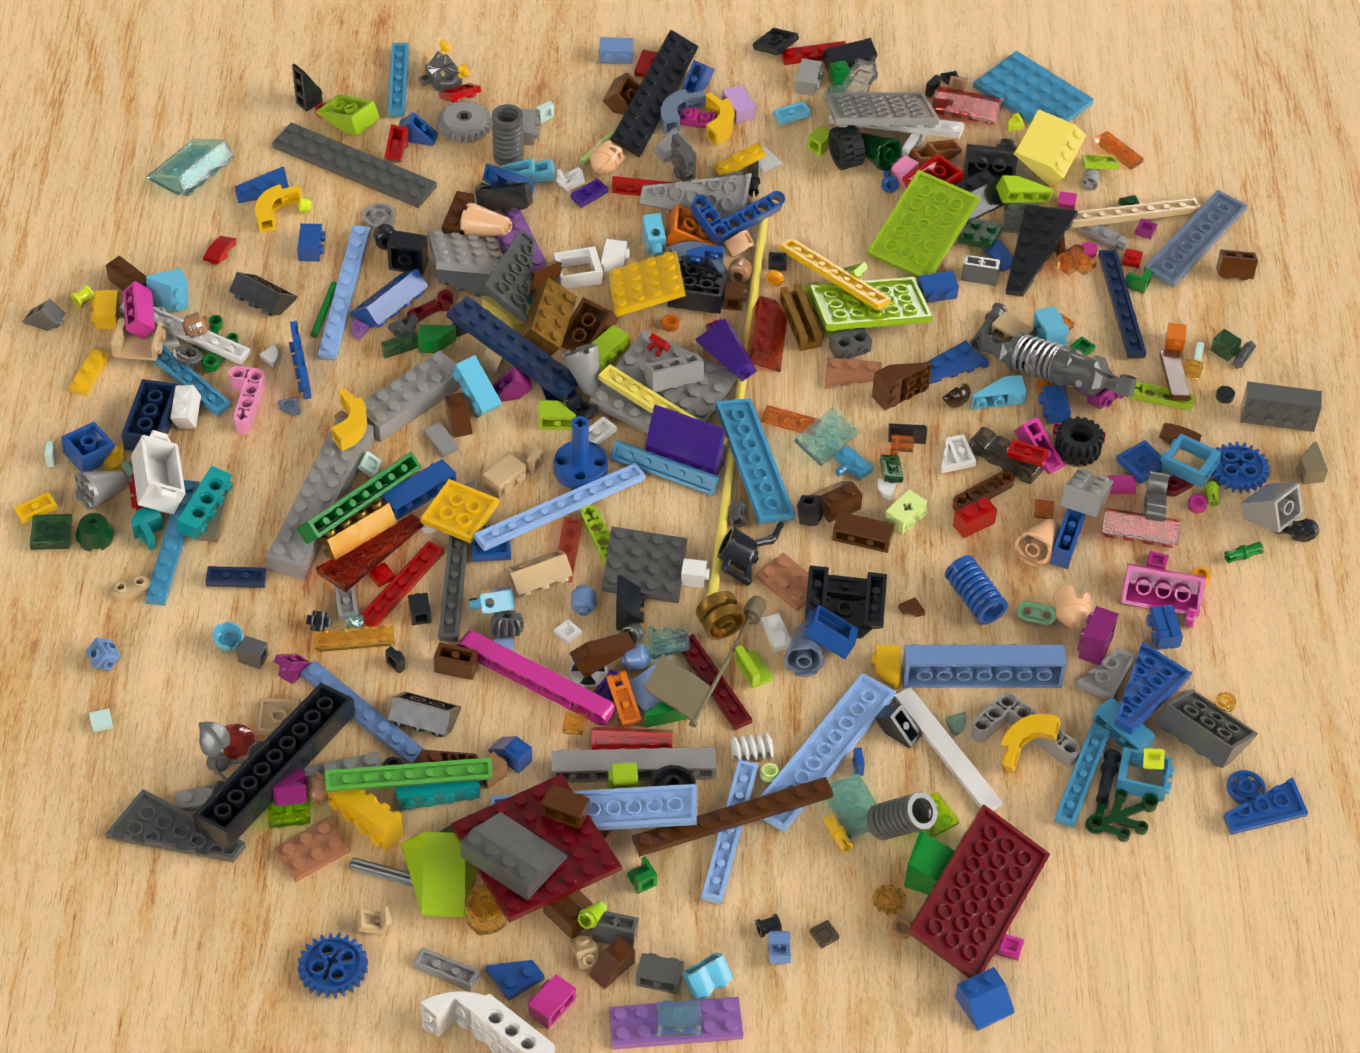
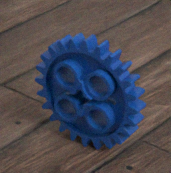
M1237 441L1235 445L1229 442L1228 447L1224 444L1221 445V448L1216 447V450L1221 452L1219 465L1211 476H1214L1213 481L1219 480V486L1224 484L1225 490L1230 487L1233 493L1238 489L1239 493L1242 494L1243 490L1247 493L1250 492V489L1256 491L1257 486L1261 488L1263 483H1266L1270 473V465H1268L1269 460L1264 459L1265 454H1259L1260 449L1253 450V445L1248 448L1246 443L1240 446Z
M329 933L327 939L320 935L321 941L319 942L316 939H312L313 946L306 944L307 951H301L302 958H298L299 966L297 968L300 981L303 980L304 987L309 986L310 993L316 990L318 997L325 993L326 999L330 994H333L334 998L337 999L338 993L345 997L346 990L353 993V986L360 987L359 980L365 981V973H368V958H366V951H363L362 944L357 945L356 939L349 941V935L342 939L340 933L337 934L336 938H333L332 933Z

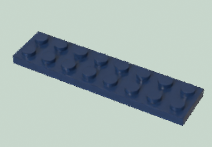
M466 296L447 312L446 317L562 402L579 388L578 383L568 368L470 297Z

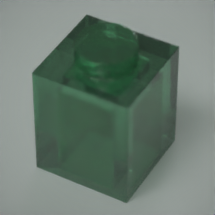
M1223 329L1213 338L1211 351L1229 361L1241 351L1240 345L1242 340L1226 329Z

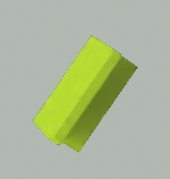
M742 645L735 648L734 660L752 688L773 681L771 672L756 650L746 652Z

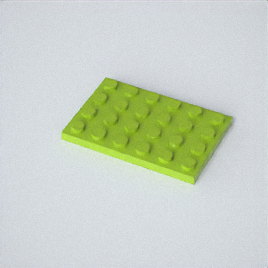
M918 170L868 248L867 255L917 278L920 275L934 274L980 202V197Z
M915 277L863 281L891 298V304L878 311L834 283L810 285V293L826 331L932 322V314Z

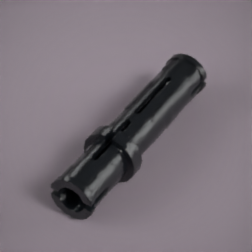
M759 160L748 166V174L752 173L748 195L753 197V192H755V197L759 194Z

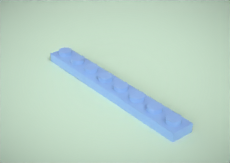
M738 760L726 807L750 800L759 764ZM743 825L718 833L701 900L722 904Z

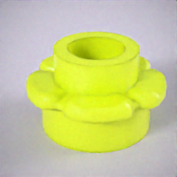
M308 197L299 199V212L306 214L307 211H310L311 200H308Z

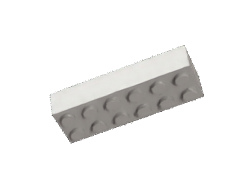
M439 350L364 400L367 424L373 425L374 437L382 442L444 400L445 396L451 395L460 389L459 381H456L452 374V368L456 363Z

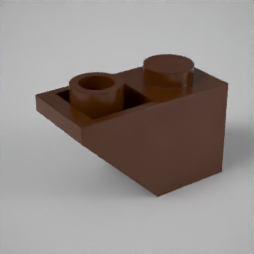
M553 260L531 271V289L536 291V288L548 277L555 281L562 272V263Z

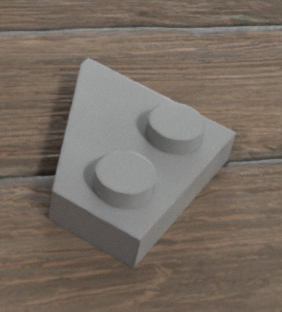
M676 127L654 148L655 155L662 163L671 161L672 135L676 133L693 149Z

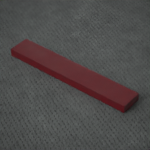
M691 634L677 640V648L695 674L711 687L719 670L695 635ZM721 675L711 697L735 731L751 724L752 718Z

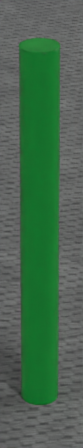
M331 282L310 333V336L313 338L317 337L335 293L336 282Z

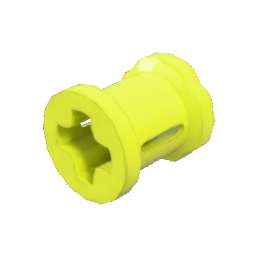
M84 285L83 289L76 293H71L70 297L77 307H82L83 303L89 299L92 300V298H95V295L88 285Z

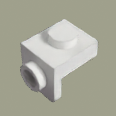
M580 167L566 174H563L560 169L556 170L558 175L556 180L559 186H563L567 192L585 183Z

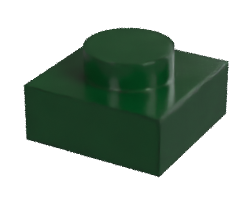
M1136 195L1121 197L1118 201L1120 206L1140 204Z

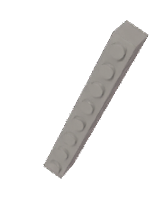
M715 747L552 751V778L562 774L568 783L608 782V770L612 769V764L637 762L638 781H651L652 776L657 770L668 765H679L688 769L693 774L695 780L716 779Z

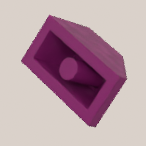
M514 367L492 384L501 402L518 400L532 389L530 378Z

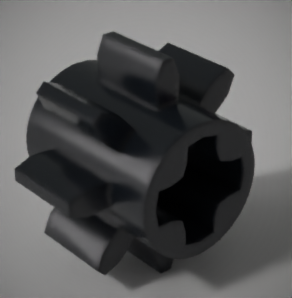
M313 610L312 615H307L306 624L310 625V630L325 632V627H330L331 618H327V612Z

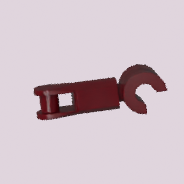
M448 289L441 290L437 295V301L434 299L422 306L412 308L407 312V316L414 314L419 318L418 323L440 310L448 312L450 304L453 303V293Z

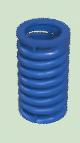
M962 556L952 562L946 569L945 578L953 586V589L980 624L987 625L992 623L1005 613L1008 608V602L1004 597H1001V593L990 581L980 565L977 564L973 556Z

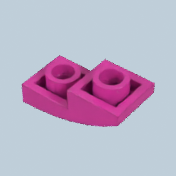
M698 108L682 109L680 123L696 128H706V124L715 120L717 114L716 112L699 113Z

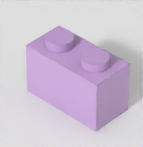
M742 85L723 90L722 100L727 98L732 103L735 112L734 122L736 124L755 118L756 104L750 99L748 91H745Z

